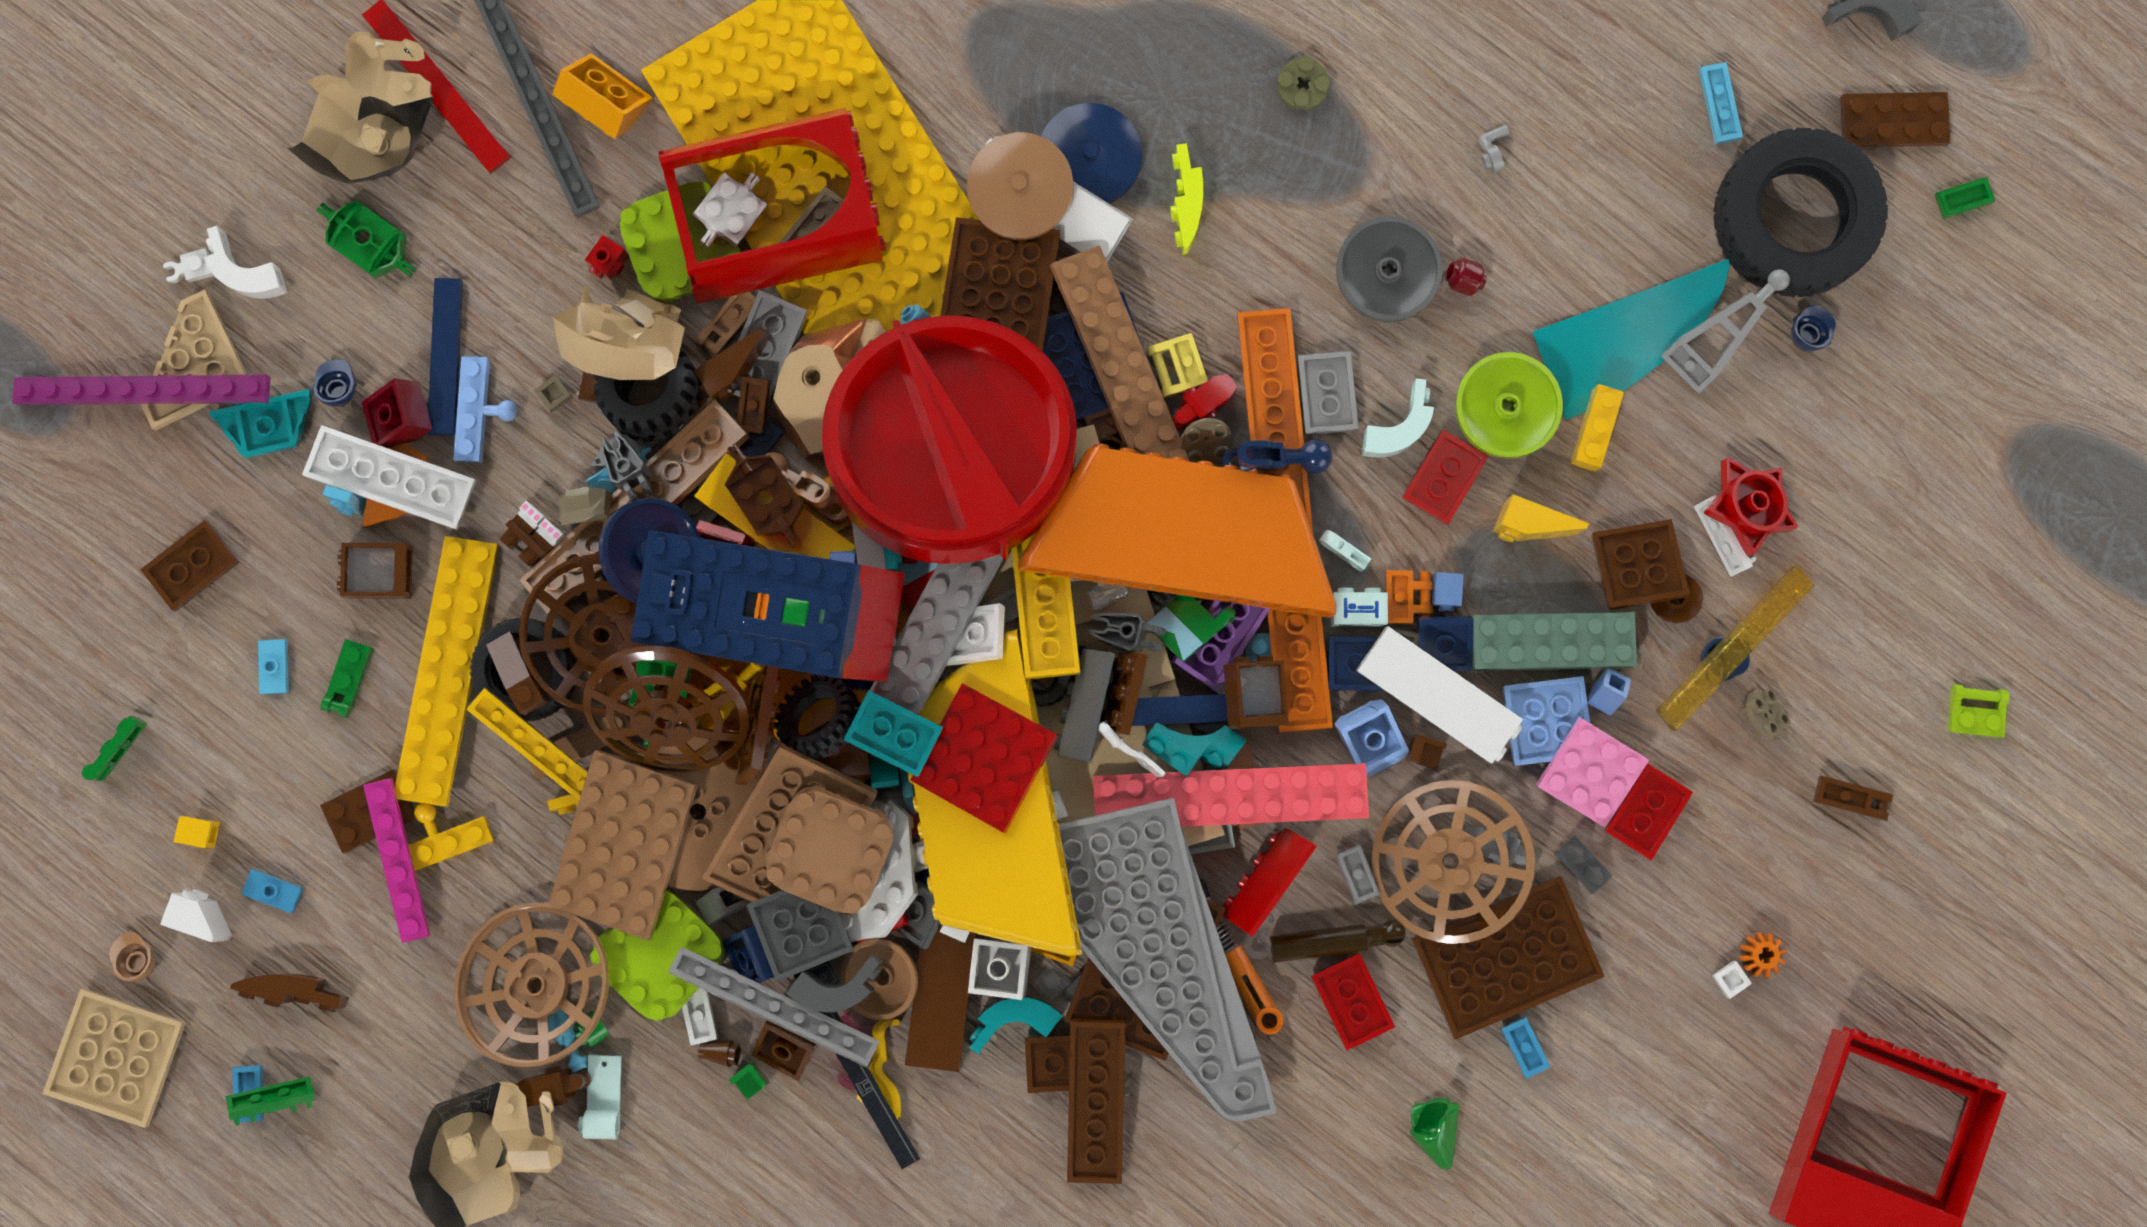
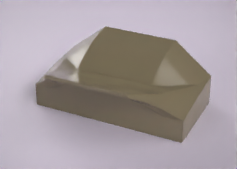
M589 486L565 491L560 499L559 523L561 526L609 518L612 494L606 489Z

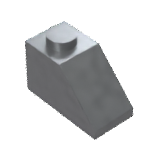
M721 887L711 890L696 901L708 926L747 907V904L752 903Z

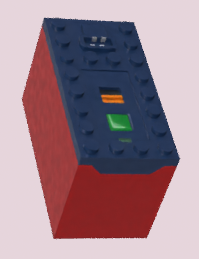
M649 530L630 642L673 647L692 653L835 678L887 682L905 573L856 563Z

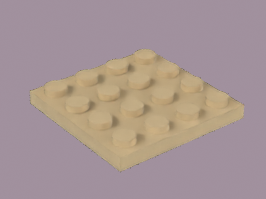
M80 989L42 1094L143 1128L149 1127L186 1022L88 989Z

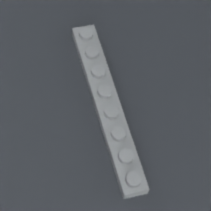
M683 947L680 948L669 969V974L866 1068L879 1043V1040L818 1011L806 1008L791 998Z

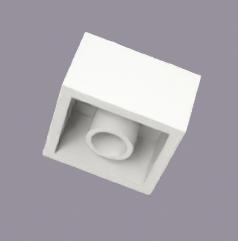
M978 935L975 937L968 993L1022 1000L1026 996L1031 947L988 936Z

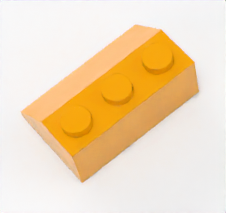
M592 53L560 71L552 94L564 105L572 108L585 120L590 121L606 135L614 139L631 129L653 99L652 96Z

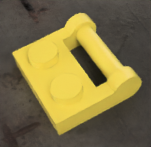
M1192 333L1152 345L1146 349L1148 356L1153 359L1162 386L1161 393L1164 399L1188 391L1193 386L1198 388L1208 381ZM1165 351L1170 353L1180 382L1173 386L1162 353Z

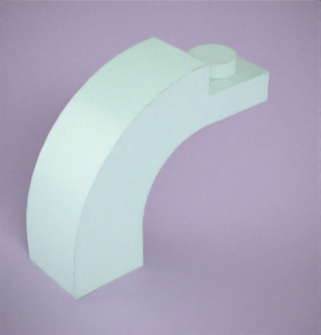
M1415 379L1412 383L1409 414L1404 422L1394 427L1369 425L1364 430L1362 456L1377 458L1393 456L1410 448L1422 436L1431 421L1434 407L1424 406V404H1428L1430 388H1426V380Z

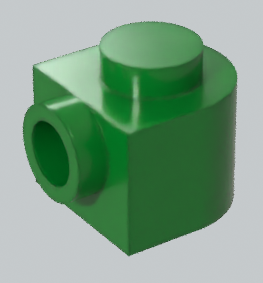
M590 1011L586 1015L592 1019L595 1013ZM599 1020L596 1028L582 1046L588 1044L589 1047H593L609 1035L601 1020ZM575 1022L574 1025L578 1030L574 1034L578 1039L586 1029L578 1022Z

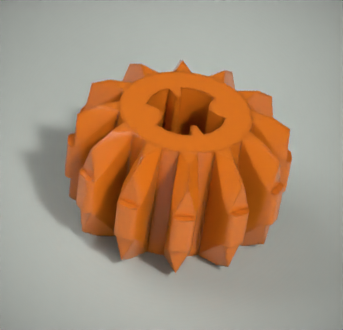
M1756 932L1755 939L1747 936L1745 939L1749 946L1740 945V949L1746 951V955L1739 956V960L1748 961L1743 969L1745 971L1752 970V976L1759 977L1762 973L1764 978H1770L1771 971L1779 974L1780 969L1777 964H1786L1784 959H1780V955L1787 953L1786 949H1778L1782 944L1781 939L1773 940L1772 933H1766L1764 936L1762 932ZM1763 951H1766L1767 956H1764L1763 959H1759V954L1763 953Z

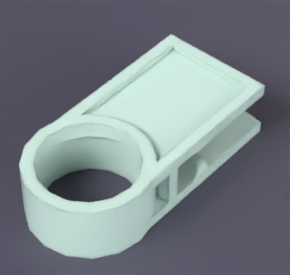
M1326 530L1319 539V543L1359 572H1362L1371 560L1370 557L1330 530Z

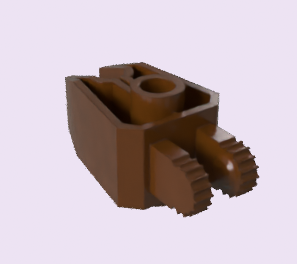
M561 1065L545 1068V1074L523 1079L516 1085L526 1096L527 1107L539 1105L542 1092H549L552 1096L553 1105L559 1106L567 1104V1098L575 1096L576 1090L588 1087L592 1081L591 1075L586 1073V1071L571 1074L570 1069L561 1070Z

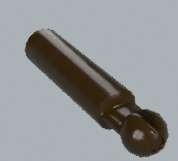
M1389 920L1382 925L1368 927L1364 924L1269 936L1272 961L1273 963L1368 951L1369 947L1380 945L1396 947L1404 941L1406 934L1405 928L1401 923Z

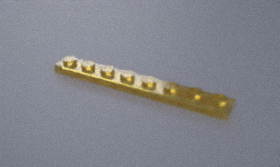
M1799 566L1791 567L1655 710L1672 731L1678 730L1815 586Z

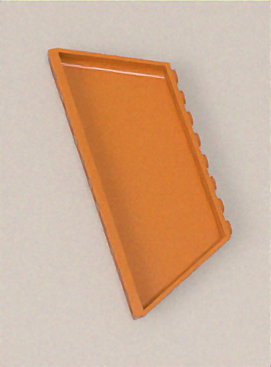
M1094 444L1092 448H1088L1084 452L1071 475L1063 495L1035 532L1021 555L1018 564V570L1327 618H1332L1336 615L1337 604L1296 483L1290 479V475H1266L1264 471L1252 469L1249 472L1242 471L1234 465L1217 467L1213 466V463L1209 461L1187 462L1188 459L1184 457L1162 458L1161 454L1148 452L1145 455L1135 453L1134 449L1130 448L1114 450L1109 449V446L1105 444Z

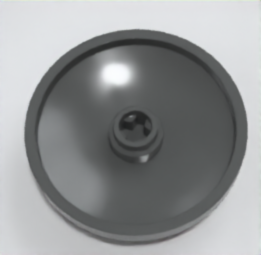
M1392 216L1374 218L1355 228L1341 246L1336 262L1337 283L1347 303L1361 315L1380 322L1403 321L1419 314L1435 297L1441 284L1443 273L1440 251L1429 233L1410 220Z

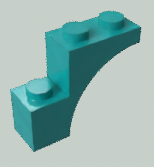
M1157 722L1142 745L1187 776L1200 759L1216 770H1226L1247 740L1226 725L1209 735L1192 736L1175 732Z

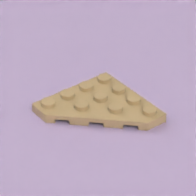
M204 289L181 300L177 309L179 313L174 326H171L164 344V353L161 360L157 362L152 376L247 375L209 292ZM141 404L151 428L155 431L210 405Z

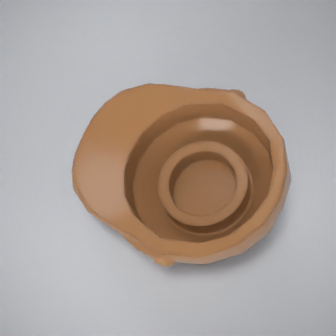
M135 932L124 933L110 947L109 957L113 973L120 980L138 982L153 972L156 965L153 947Z

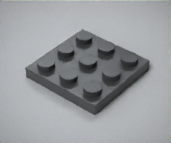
M783 890L747 904L776 982L854 950L841 915L837 911Z

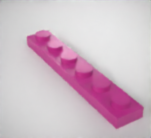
M393 778L365 784L363 787L401 942L404 943L429 937L431 934L398 799L396 798Z

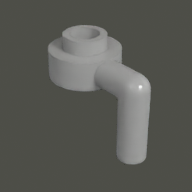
M1507 125L1484 133L1478 138V142L1484 151V155L1481 156L1483 165L1486 170L1490 169L1493 173L1503 170L1504 162L1498 147L1492 145L1491 142L1510 134Z

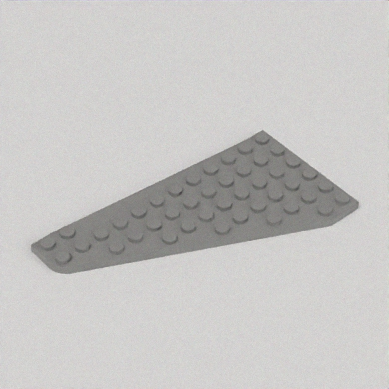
M1174 797L1058 824L1082 950L1220 1115L1231 1121L1239 1122L1276 1114L1270 1083L1182 831Z

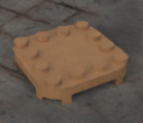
M815 784L813 787L803 788L795 793L790 800L767 856V879L778 888L833 911L855 914L870 899L888 856L895 833L892 823L886 816V812L877 807L875 810L825 790L826 786Z

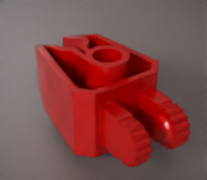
M1228 374L1214 376L1197 389L1193 386L1182 395L1184 398L1180 405L1182 408L1172 418L1176 429L1182 430L1194 421L1203 418H1216V412L1227 404L1237 388L1232 378Z

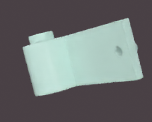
M588 1055V1073L591 1075L592 1082L587 1087V1110L584 1116H580L578 1120V1133H582L584 1139H618L620 1131L622 1055Z

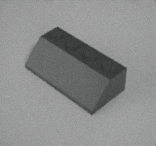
M1082 649V654H1078L1080 674L1076 675L1075 681L1070 680L1066 696L1071 697L1069 708L1063 707L1060 723L1065 724L1063 735L1057 733L1058 737L1055 741L1054 749L1059 750L1058 757L1090 764L1115 653Z

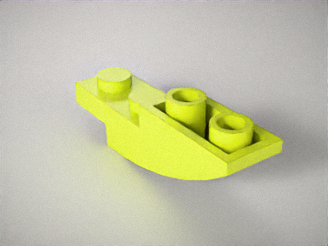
M1187 143L1176 145V154H1172L1173 169H1178L1180 179H1176L1178 195L1183 196L1175 197L1174 206H1170L1172 222H1177L1178 231L1174 232L1176 247H1181L1182 255L1188 254L1194 242L1203 204L1202 167L1191 168Z

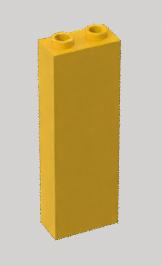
M727 453L695 494V497L700 502L766 549L829 559L831 552L856 551L853 543L804 508L793 525L794 532L801 540L799 545L792 536L791 538L796 545L794 548H791V545L782 534L758 536L724 485L736 465L734 458ZM762 490L758 495V500L762 504L771 502L773 498L770 490Z

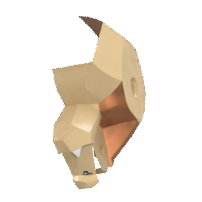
M865 318L804 335L786 357L778 376L773 401L789 437L804 459L810 454L823 451L822 421L830 391L848 362L869 342L886 332L878 320Z

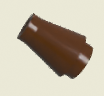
M733 1040L701 1043L698 1056L699 1059L731 1067L739 1063L741 1046L739 1043H734Z

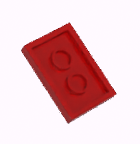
M1442 430L1402 496V499L1448 525L1489 456L1447 431Z
M1647 763L1603 832L1647 860L1652 861L1693 794V791Z
M1360 953L1310 976L1346 1051L1395 1028Z

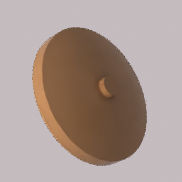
M1016 132L1005 134L992 140L976 155L968 173L967 193L975 215L987 229L1004 238L1028 240L1046 234L1061 222L1072 202L1074 190L1073 176L1066 157L1056 145L1036 134Z

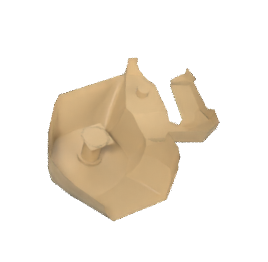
M583 286L580 305L552 315L556 342L561 357L586 373L618 380H655L676 368L685 328L677 323L681 309L673 305L663 304L643 296L639 292L626 289L625 296L615 306H619L644 324V328L637 326L632 318L613 310L612 305L608 303L595 304L590 298L589 286Z

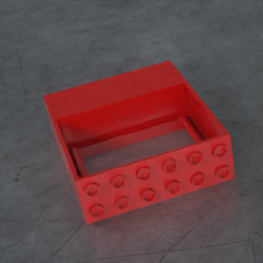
M1844 1026L1842 1030L1832 1029L1768 1214L1796 1227H1962L2007 1092L1997 1089L1998 1083L1972 1076V1073L1958 1068L1946 1066L1947 1064L1941 1061L1920 1056L1915 1051L1897 1046L1894 1047L1893 1043L1871 1036L1867 1039L1868 1034L1860 1030ZM1849 1052L1968 1097L1934 1196L1816 1150Z

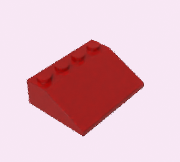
M1283 828L1281 832L1278 829L1275 830L1268 840L1271 846L1267 852L1263 853L1261 851L1252 863L1255 866L1250 875L1246 873L1236 885L1240 890L1235 897L1229 895L1222 905L1225 907L1222 917L1252 937L1317 847L1314 843L1287 828Z

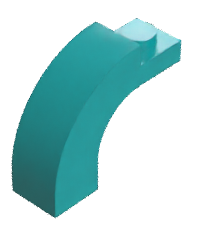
M1025 996L1022 1000L1010 998L1000 1000L988 1007L978 1017V1020L986 1026L984 1029L978 1026L969 1038L973 1042L969 1048L979 1054L996 1030L1010 1022L1026 1023L1047 1037L1063 1014L1049 1003L1034 997Z

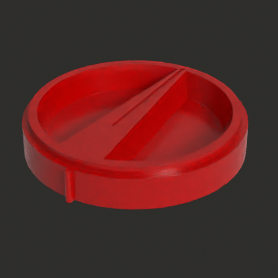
M966 316L928 317L902 325L899 320H894L892 323L893 329L869 342L848 362L830 391L822 421V447L829 480L835 496L852 522L876 543L902 556L937 564L969 563L988 559L999 554L1002 559H1007L1009 557L1008 550L1031 537L1039 529L1060 500L1074 471L1077 425L1072 398L1066 383L1054 364L1036 345L1015 331L997 323Z

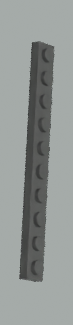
M474 0L575 217L579 218L601 208L504 0Z

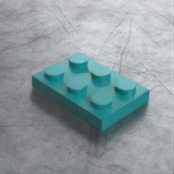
M868 690L844 740L919 777L944 727Z

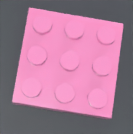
M1579 717L1537 781L1536 786L1601 826L1606 827L1649 759Z

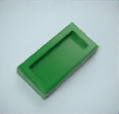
M1987 177L1937 192L1934 195L1943 219L1995 202Z

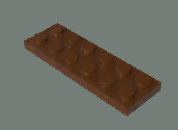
M1070 1020L1067 1182L1122 1184L1125 1020Z

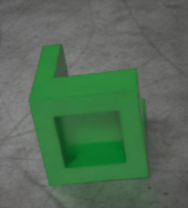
M755 1061L728 1080L731 1085L735 1083L747 1100L770 1083Z

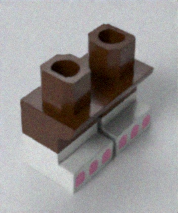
M525 501L519 508L520 511L505 524L508 529L500 540L511 550L523 541L527 547L518 557L531 567L541 558H544L566 535L531 503Z

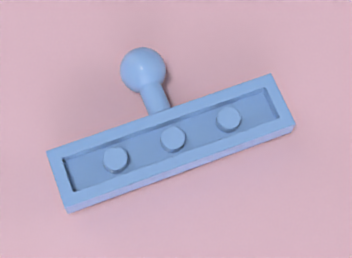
M461 356L453 458L455 462L483 463L486 416H499L503 421H512L518 416L519 410L513 401L505 400L499 405H487L491 360L487 357Z

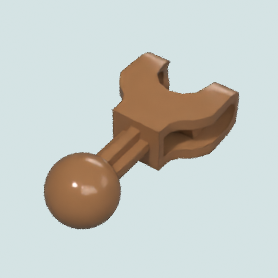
M771 452L765 454L771 455L802 503L834 524L841 525L847 521L849 516L843 508L841 513L837 515L831 514V507L834 504L840 505L835 496L833 488L826 481L804 470L800 475L791 471L789 460L780 453Z

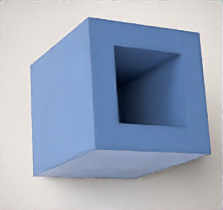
M1436 572L1433 575L1431 605L1438 607V612L1453 613L1454 609L1462 606L1464 574Z
M1608 667L1593 683L1587 704L1611 716L1626 700L1631 679Z

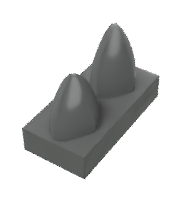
M1573 836L1554 853L1590 894H1594L1612 877L1608 870L1576 836Z

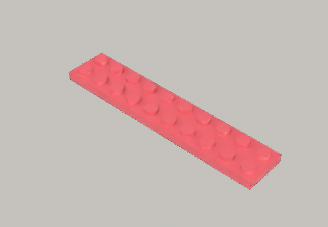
M1366 763L1190 771L1187 776L1181 772H1165L1166 774L1163 778L1156 777L1152 773L1093 776L1095 815L1174 797L1181 827L1369 818Z

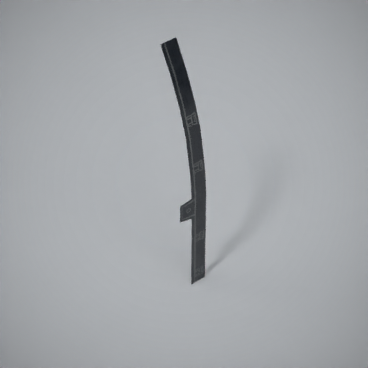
M829 961L809 968L811 972L826 983L837 985L840 982ZM802 972L793 975L795 979H797ZM820 1012L843 1023L838 1012ZM836 1053L901 1169L920 1160L919 1155L868 1067L866 1068Z

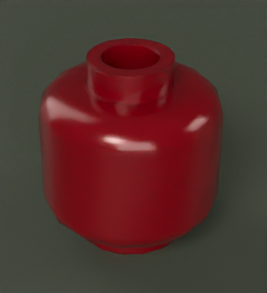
M1459 258L1456 262L1453 261L1449 265L1445 280L1448 282L1451 290L1472 296L1478 290L1484 288L1487 276L1484 275L1482 264L1466 258Z

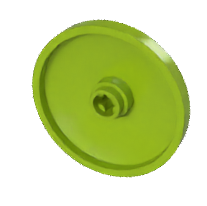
M1515 352L1493 354L1473 365L1461 380L1455 398L1457 422L1467 440L1480 451L1505 459L1524 457L1543 447L1556 432L1563 411L1561 390L1550 370L1538 360Z

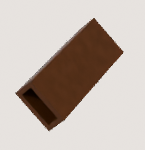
M940 924L928 949H922L921 947L919 949L917 965L918 988L912 1004L905 1066L959 1072L970 996L968 987L973 943L977 934L969 932L964 943L941 933L940 930L943 925Z

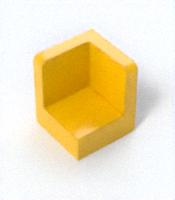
M180 816L173 842L214 849L220 822Z

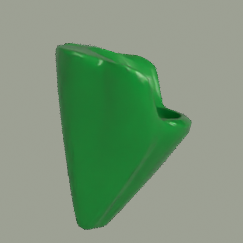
M1434 1098L1426 1103L1415 1104L1411 1108L1412 1128L1410 1129L1411 1137L1440 1169L1447 1170L1452 1168L1460 1108L1457 1102L1450 1103L1448 1098Z

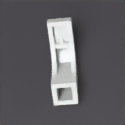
M218 226L207 229L209 238L206 239V242L212 254L204 256L209 270L219 281L233 291L250 298L265 299L288 293L281 269L271 262L254 268L239 267L234 261L226 232Z

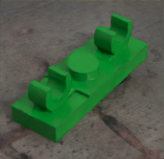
M310 1076L225 1096L230 1121L234 1120L236 1126L240 1125L239 1118L250 1116L251 1122H255L256 1114L272 1113L277 1110L286 1109L289 1106L292 1112H296V1105L306 1103L309 1109L312 1107V1101H315Z

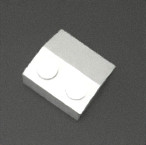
M193 889V891L183 890L182 893L171 894L160 925L209 942L231 941L232 938L231 931L217 901L209 899L208 893Z

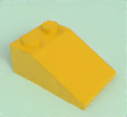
M1512 495L1503 503L1493 532L1499 534L1498 538L1513 543L1514 540L1525 541L1577 536L1588 528L1589 523Z

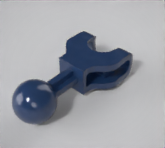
M1316 439L1306 442L1301 449H1284L1283 442L1275 443L1259 440L1247 441L1240 444L1238 448H1232L1224 452L1221 463L1222 467L1232 465L1230 458L1234 455L1237 456L1238 462L1241 465L1239 470L1249 472V470L1258 469L1264 472H1275L1284 468L1285 465H1301L1307 472L1317 474L1329 468L1332 463L1333 454L1327 443Z

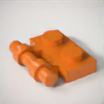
M1413 570L1385 571V592H1388V624L1412 625L1413 614H1420V617H1431V614H1434V606L1431 605V591L1433 590L1431 571H1420V581H1413ZM1413 590L1420 591V605H1413Z

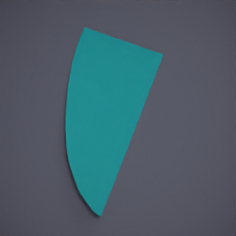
M1729 259L1532 331L1544 365L1553 374L1560 387L1563 400L1562 412L1565 419L1573 418L1586 411L1592 389L1598 384L1624 391L1663 363L1665 360L1660 355L1679 337L1704 322L1715 307L1724 290L1729 272Z

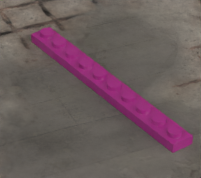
M266 374L14 377L12 403L16 405L269 403L271 377Z

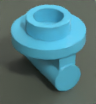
M909 305L900 315V324L931 316L919 305Z

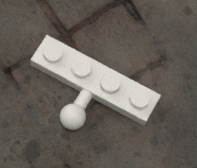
M699 989L682 1008L690 1046L719 1039L709 993Z

